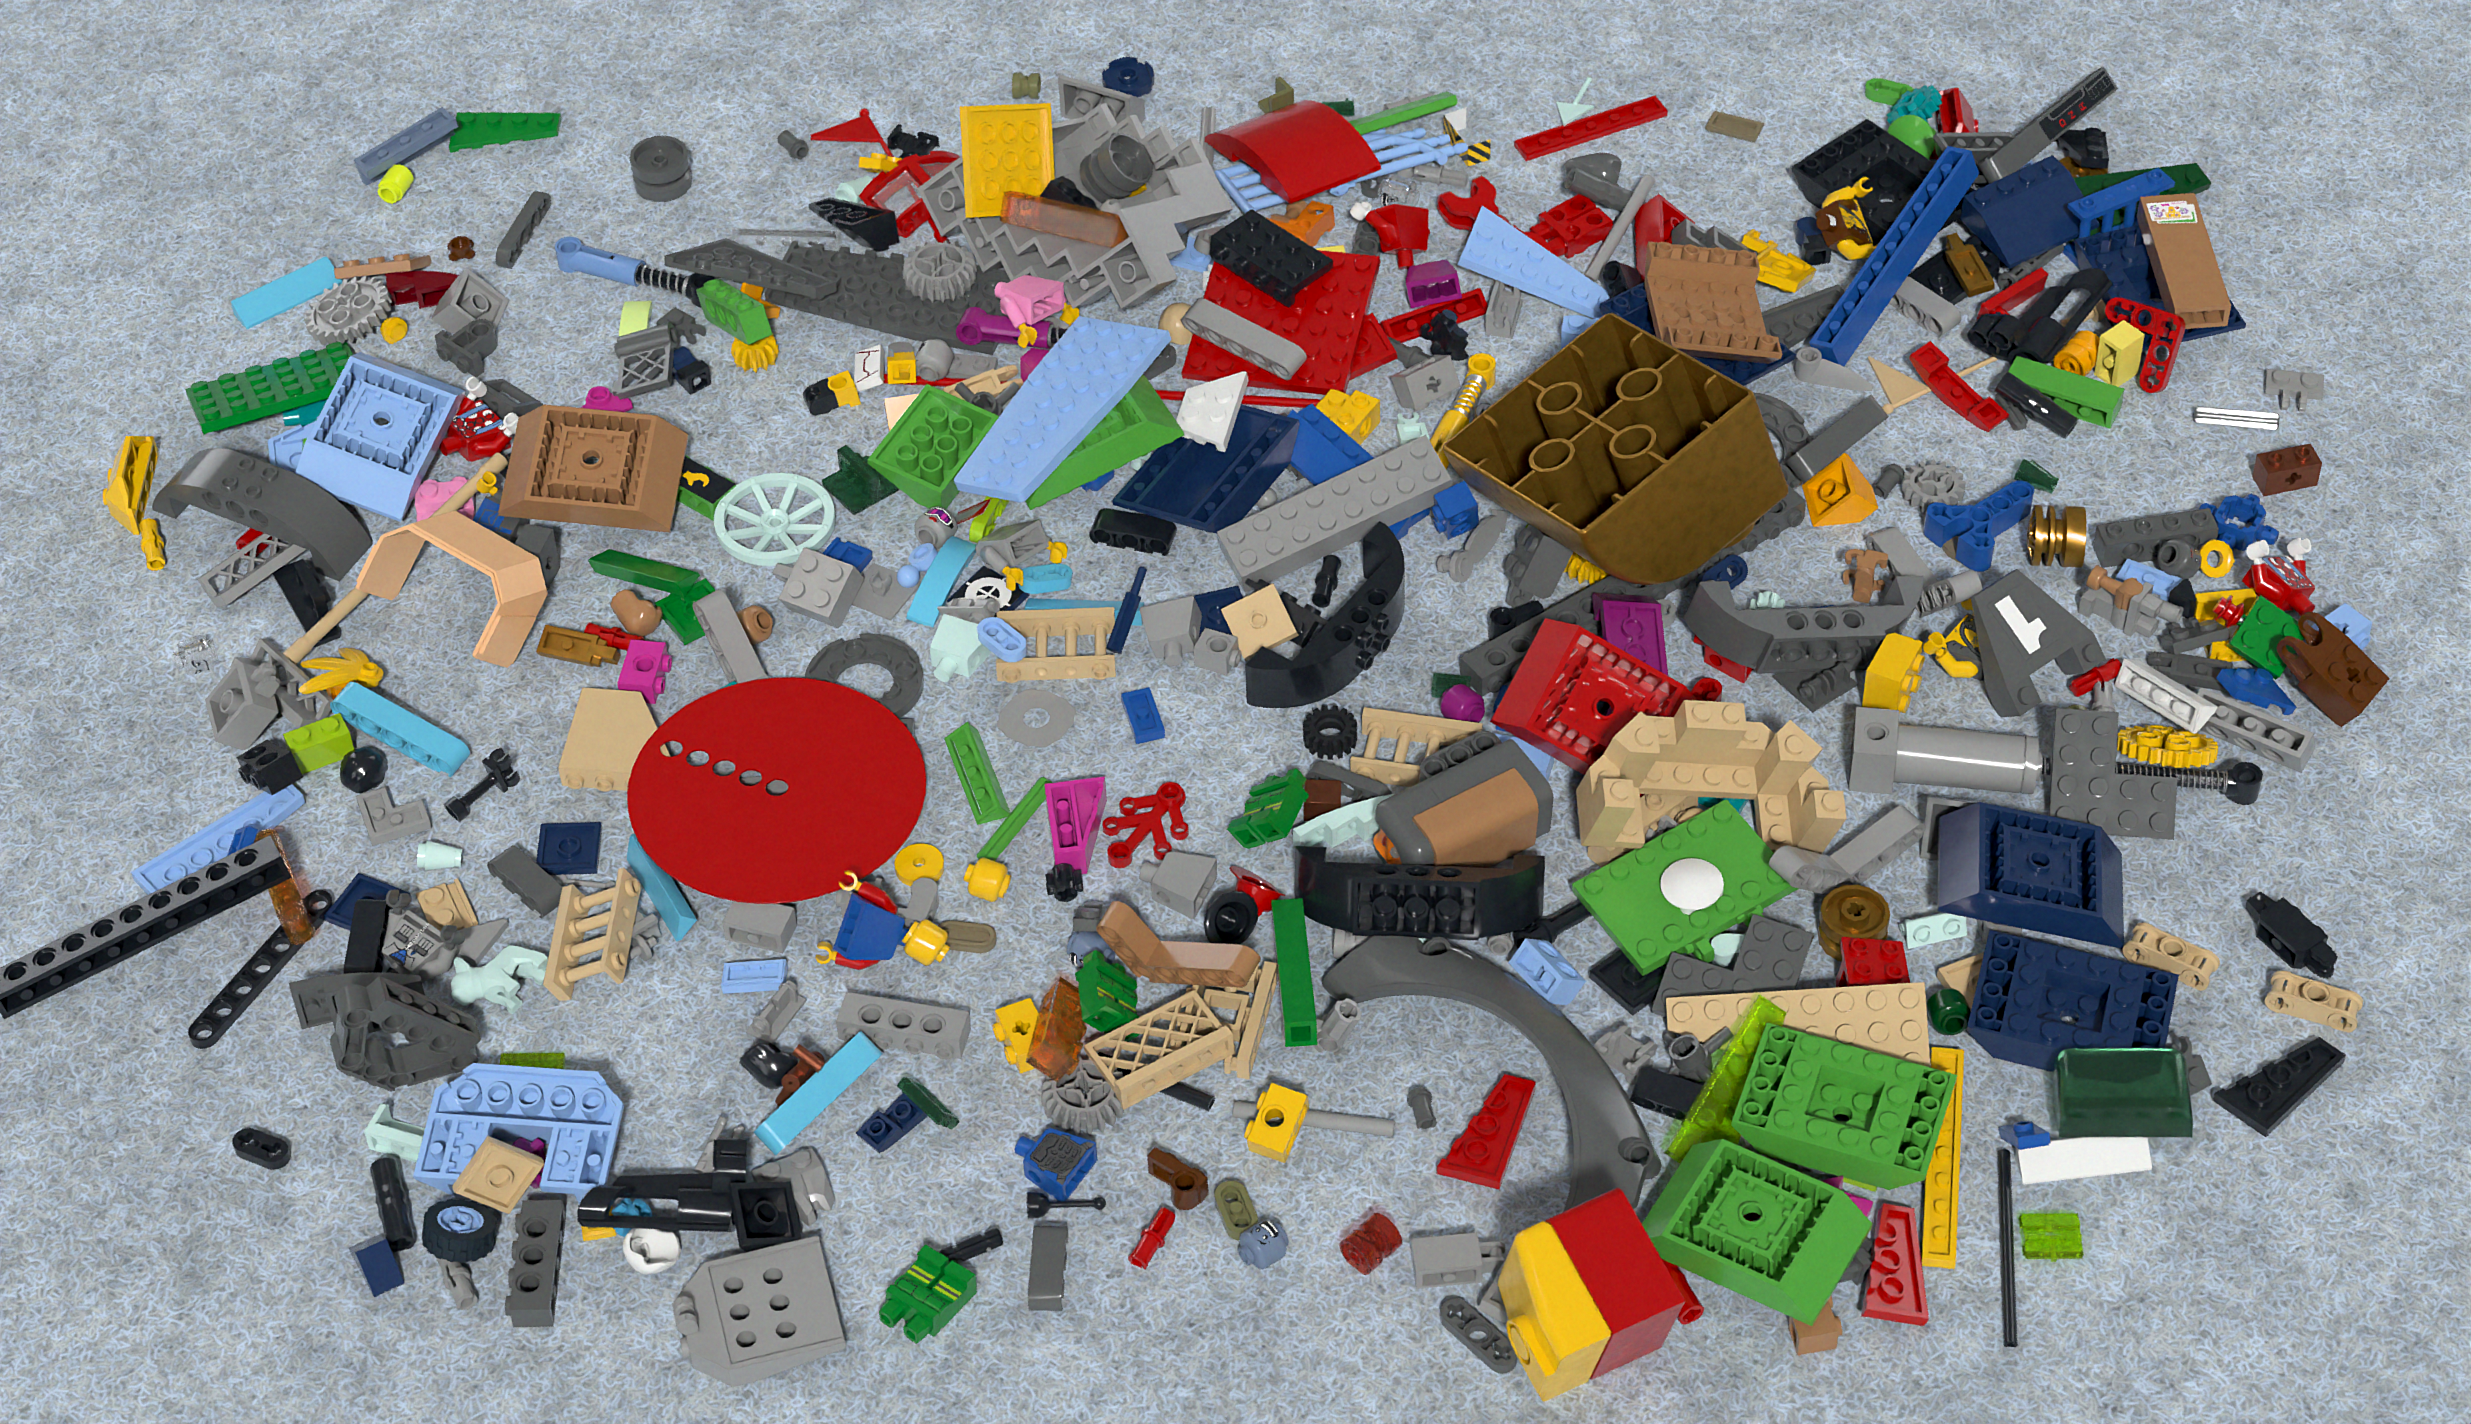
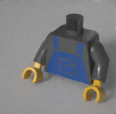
M486 471L482 476L483 480L479 479L476 487L481 493H490L491 497L485 496L473 521L515 544L525 524H529L528 519L499 516L498 511L503 490L501 488L497 489L494 486L496 483L495 475Z

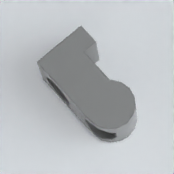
M920 878L912 883L911 898L907 908L898 907L897 913L905 920L904 928L910 929L915 921L920 923L924 919L933 922L939 906L938 886L933 879Z

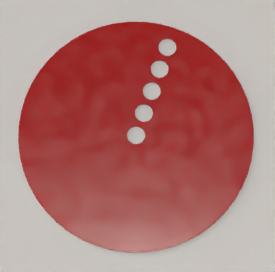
M796 677L758 679L731 685L702 696L677 711L658 727L639 752L632 767L627 791L628 814L636 838L646 854L658 867L682 884L701 893L736 902L754 904L797 902L842 889L839 881L847 886L854 883V878L845 874L844 871H853L857 875L858 881L886 863L900 849L916 826L922 812L926 795V772L921 751L913 735L893 712L869 696L849 687L816 679ZM670 741L678 742L683 746L681 753L673 757L663 755L660 749L663 744ZM703 751L708 754L709 760L702 766H692L688 764L687 757L692 752ZM720 761H730L735 765V770L728 776H718L713 772V767ZM753 770L761 774V781L754 786H745L739 781L740 775L746 771ZM780 780L788 785V790L783 795L772 796L766 792V786L772 781Z

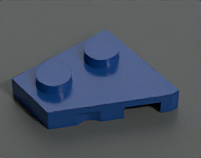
M2262 668L2222 669L2216 677L2235 699L2251 702L2265 709L2271 703L2279 706L2283 715H2290L2297 708L2276 684L2273 676Z

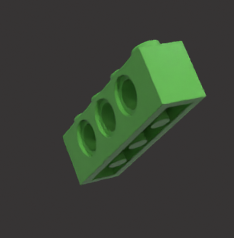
M719 279L707 281L704 283V287L696 290L705 318L745 344L749 345L772 335L762 303Z

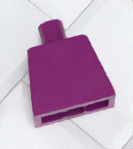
M1448 260L1426 262L1408 268L1406 287L1410 308L1462 298L1457 270Z

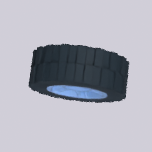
M447 1199V1201H439L435 1205H431L427 1212L425 1211L421 1239L423 1240L422 1245L424 1248H427V1252L435 1255L436 1258L445 1259L448 1262L466 1263L468 1261H478V1259L485 1258L488 1253H491L493 1246H495L497 1218L494 1217V1212L489 1210L487 1206L473 1200Z

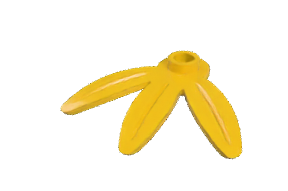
M338 648V653L345 659L324 657L300 663L303 668L333 671L310 679L298 690L302 694H309L353 680L366 688H373L379 685L384 672L377 664L369 662L367 656L362 651L355 648Z

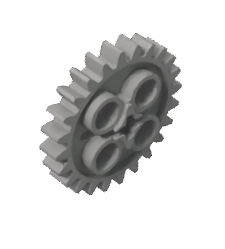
M354 276L351 282H348L345 278L341 285L333 283V289H324L325 294L323 296H315L317 302L309 304L311 310L305 311L307 317L304 321L310 335L315 341L319 340L321 345L326 342L331 344L336 341L341 342L343 345L345 340L353 343L354 337L358 336L360 339H363V333H373V326H381L379 319H386L388 316L385 312L391 310L389 305L392 303L391 295L382 281H377L375 277L368 280L367 276H363L359 281L357 276Z

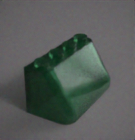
M2171 1048L2065 1049L2061 1051L2054 1061L2053 1111L2059 1137H2192L2193 1115L2188 1065L2185 1056L2179 1050Z

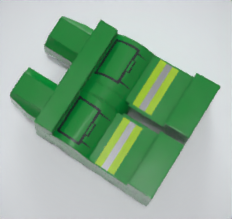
M1294 768L1288 770L1284 777L1280 778L1273 775L1267 777L1264 783L1253 786L1249 792L1252 797L1248 798L1245 803L1243 816L1232 820L1227 830L1247 849L1263 845L1266 842L1270 843L1286 838L1303 802H1306L1309 794L1303 789L1307 781L1306 777L1298 769Z
M1097 950L1083 957V968L1075 973L1076 981L1079 982L1078 989L1082 1021L1107 1034L1139 1018L1140 1016L1136 1012L1138 996L1134 992L1137 989V982L1126 975L1125 967L1118 963L1108 964L1104 960V955ZM1131 1033L1127 1035L1125 1042L1131 1041L1140 1034Z
M926 1244L917 1253L918 1259L906 1273L899 1276L894 1284H891L885 1290L886 1302L879 1310L881 1323L890 1328L894 1327L902 1318L908 1321L903 1327L904 1334L916 1344L928 1334L935 1337L941 1331L940 1329L944 1328L977 1293L976 1274L954 1261L949 1263V1258Z

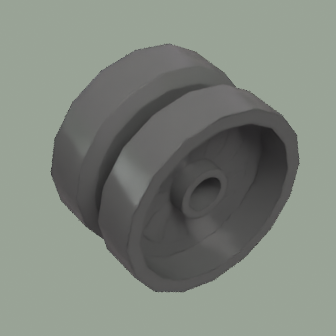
M653 136L640 141L631 150L629 159L633 172V183L637 194L643 199L652 202H668L683 196L691 188L692 173L689 166V154L686 145L679 139L670 136Z

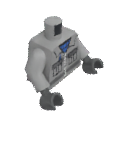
M390 890L386 895V903L393 909L389 910L382 953L392 965L385 973L419 975L422 983H424L428 979L448 972L454 957L460 952L456 944L460 945L465 941L464 933L455 932L457 927L454 925H446L440 931L410 910L404 912L402 909L410 904L411 897L407 893H401L399 896V890Z

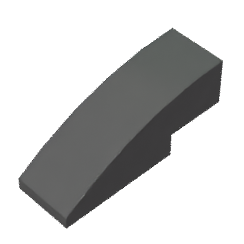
M1687 218L1671 231L1672 244H1690L1697 247H1719L1726 250L1754 252L1716 226H1712L1708 231H1705Z

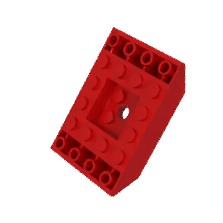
M1545 618L1490 722L1585 775L1589 767L1604 754L1613 737L1640 711L1646 716L1674 717L1684 700L1697 699L1685 685L1585 628ZM1598 701H1605L1610 705V715L1604 716L1597 711L1596 705Z

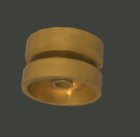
M1844 885L1832 890L1824 897L1820 908L1819 944L1827 955L1842 962L1840 947L1842 937L1887 940L1890 921L1888 903L1881 894L1861 885Z

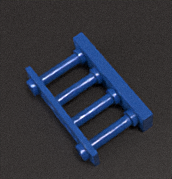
M2156 168L2068 203V209L2080 219L2079 238L2090 236L2092 219L2102 215L2101 232L2097 234L2139 225L2135 215L2137 201L2140 200V197L2158 196L2160 192L2175 187V182L2160 168ZM2125 207L2124 222L2113 227L2114 211ZM2073 242L2064 246L2063 254L2079 269L2075 244Z

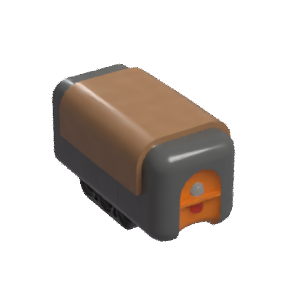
M1480 731L1424 758L1420 763L1419 783L1381 801L1377 805L1375 820L1380 827V831L1373 838V847L1384 864L1491 868L1534 846L1536 838L1550 832L1554 800L1553 791L1546 778L1514 740L1509 739L1502 743L1494 733Z

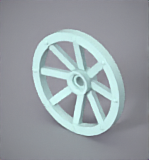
M769 473L742 481L719 501L714 513L715 533L722 548L738 560L759 566H776L777 563L785 565L797 562L804 547L818 551L828 541L835 526L834 504L828 492L817 482L791 473ZM787 487L779 509H771L762 489ZM797 489L815 498L814 501L788 515ZM753 492L763 514L760 517L734 505L740 499ZM823 508L824 519L822 524H795L818 509ZM729 514L757 527L726 531V517ZM788 534H814L810 539L798 546L788 536ZM763 536L753 549L746 548L734 541ZM773 540H779L786 548V550L764 552Z

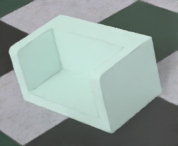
M381 1103L364 1133L369 1149L417 1163L425 1128L392 1119L388 1105Z

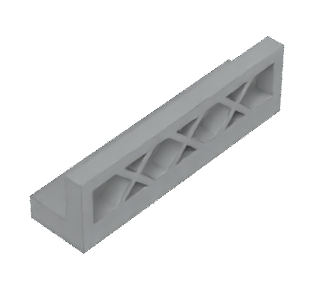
M263 533L197 580L216 607L226 606L306 549L292 543H280L278 538L274 536L272 541L267 540L271 535ZM260 543L271 545L270 555L266 560L255 558L257 545ZM277 547H282L279 551L276 552ZM250 551V556L244 555ZM237 559L249 561L247 573L244 575L233 574L234 561ZM254 562L260 563L254 567ZM227 567V572L221 571ZM215 574L226 576L224 589L216 593L208 581ZM232 578L237 579L236 581L231 583Z
M259 639L251 658L234 657L231 668L234 664L241 662L259 667L262 664L260 661L265 651H267L269 663L272 662L276 666L277 673H275V677L279 681V668H285L287 681H280L279 689H277L274 696L278 711L296 728L327 718L331 710L330 703L334 699L324 690L298 697L296 683L301 682L303 685L310 678L267 639ZM319 698L323 702L318 713L314 711L313 699Z

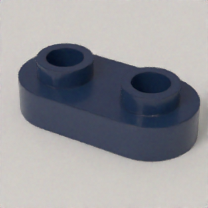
M1738 555L1725 557L1698 576L1696 588L1700 582L1714 580L1728 581L1732 590L1746 579L1748 575L1747 564ZM1727 568L1731 570V575L1727 572Z

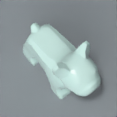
M508 945L483 967H471L463 959L456 957L453 961L456 974L451 982V996L462 1006H467L477 999L484 998L487 1001L506 1006L508 1012L514 1014L522 1005V1000L515 996L520 989V984L517 982L518 978H532L535 983L542 985L548 958L539 951Z

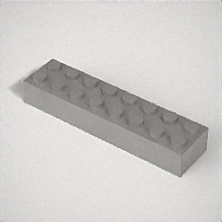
M1424 435L1217 531L1220 548L1244 592L1252 590L1245 584L1247 578L1256 583L1259 579L1269 583L1363 539L1379 521L1389 527L1434 506L1433 495L1452 487V479L1428 437Z

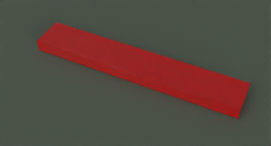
M1654 95L1570 122L1565 126L1561 125L1514 140V147L1525 161H1529L1668 116V110L1657 96Z

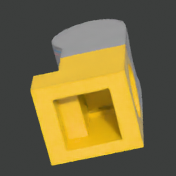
M895 342L888 346V384L916 383V359L913 346L910 343Z

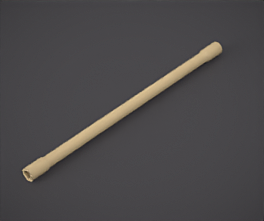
M495 453L479 468L472 478L429 518L458 511L478 492L476 484L479 479L483 480V474L489 471L496 477L508 465L506 458L500 453ZM356 587L353 588L305 635L298 638L287 648L283 654L297 665L312 650L313 646L369 593L359 591Z

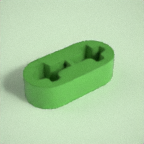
M1872 78L1866 82L1865 96L1871 101L1894 106L1897 104V100L1902 98L1901 95L1907 91L1913 92L1914 89L1907 84L1881 78Z

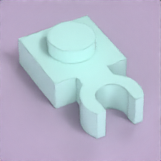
M1413 412V418L1405 419L1402 413L1398 414L1396 435L1400 446L1424 435L1429 439L1425 422L1419 423L1418 413Z

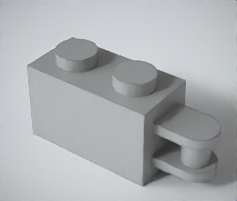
M1458 1232L1453 1235H1426L1420 1238H1411V1258L1416 1289L1482 1283L1483 1273L1498 1272L1506 1260L1503 1257L1505 1253L1504 1243L1499 1241L1479 1243L1477 1232Z

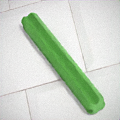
M1040 777L978 852L977 861L982 857L995 861L1046 799L1044 784L1052 783L1051 780Z

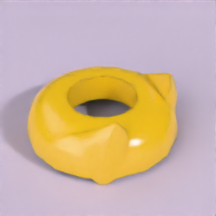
M2211 539L2202 545L2199 550L2202 557L2200 570L2208 577L2218 578L2226 575L2235 562L2232 549L2224 541ZM2213 550L2217 551L2220 555V562L2215 567H2211L2207 562V556Z

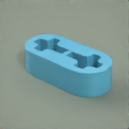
M1065 564L1027 567L1022 569L1023 586L1018 584L1023 592L1029 594L1061 591L1071 586L1073 571Z

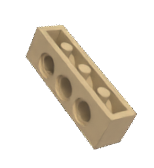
M1645 794L1642 796L1640 802L1644 841L1646 840L1649 828L1656 833L1659 827V820L1663 816L1668 815L1675 821L1676 816L1681 811L1697 808L1698 797ZM1588 846L1587 857L1602 868L1633 851L1635 848Z

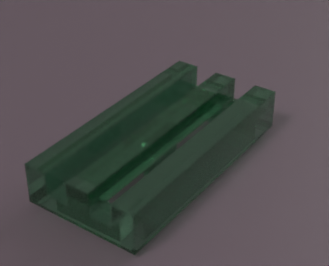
M903 1077L898 1083L897 1087L937 1125L953 1129L960 1122L959 1118L921 1082Z

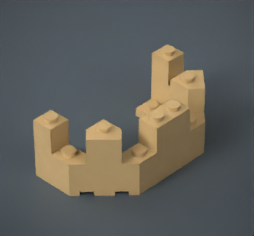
M1684 700L1674 717L1646 716L1640 711L1613 737L1604 754L1589 767L1576 790L1581 846L1641 849L1645 841L1640 794L1754 800L1758 835L1773 853L1780 847L1788 845L1822 854L1847 819L1843 791L1829 790L1828 780L1812 767V764L1823 748L1791 720L1775 734L1763 722H1747L1744 703Z

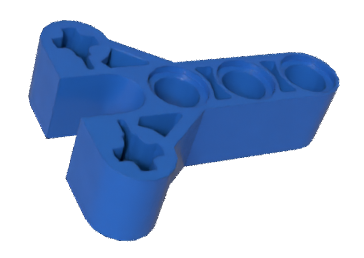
M2014 481L1975 505L1932 503L1926 509L1923 533L1926 538L1940 548L1953 537L1960 536L1955 559L1971 570L1984 572L1992 564L1995 546L1994 538L2030 514L2034 487L2026 481Z

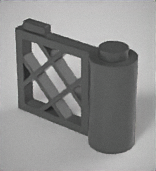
M671 322L617 338L614 350L620 362L618 380L613 381L612 393L614 396H618L621 400L671 385L674 349L679 347L678 334ZM665 354L657 363L653 361L657 356ZM640 361L632 370L628 369V364ZM647 366L652 367L643 376L640 375ZM659 372L663 373V377L651 380ZM633 379L638 380L633 386L626 387Z

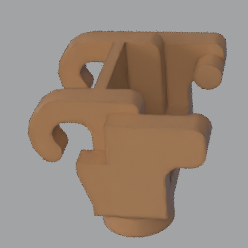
M1850 549L1845 553L1846 564H1851L1852 557H1856L1857 568L1856 570L1850 569L1845 571L1842 581L1847 585L1850 578H1855L1853 600L1868 603L1875 590H1884L1885 581L1882 579L1874 580V574L1877 564H1879L1880 568L1887 567L1888 554L1868 549L1866 551Z

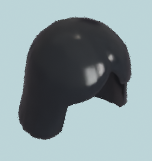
M761 1042L752 1046L739 1059V1063L754 1079L768 1089L782 1087V1078L798 1064L797 1057L792 1052H782L772 1043L765 1044Z

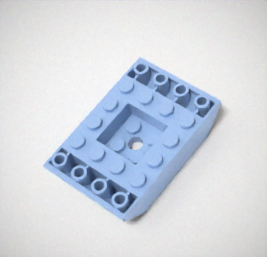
M358 352L348 359L305 442L295 474L315 483L334 498L402 522L466 391ZM384 418L389 423L382 426L376 424L374 420Z

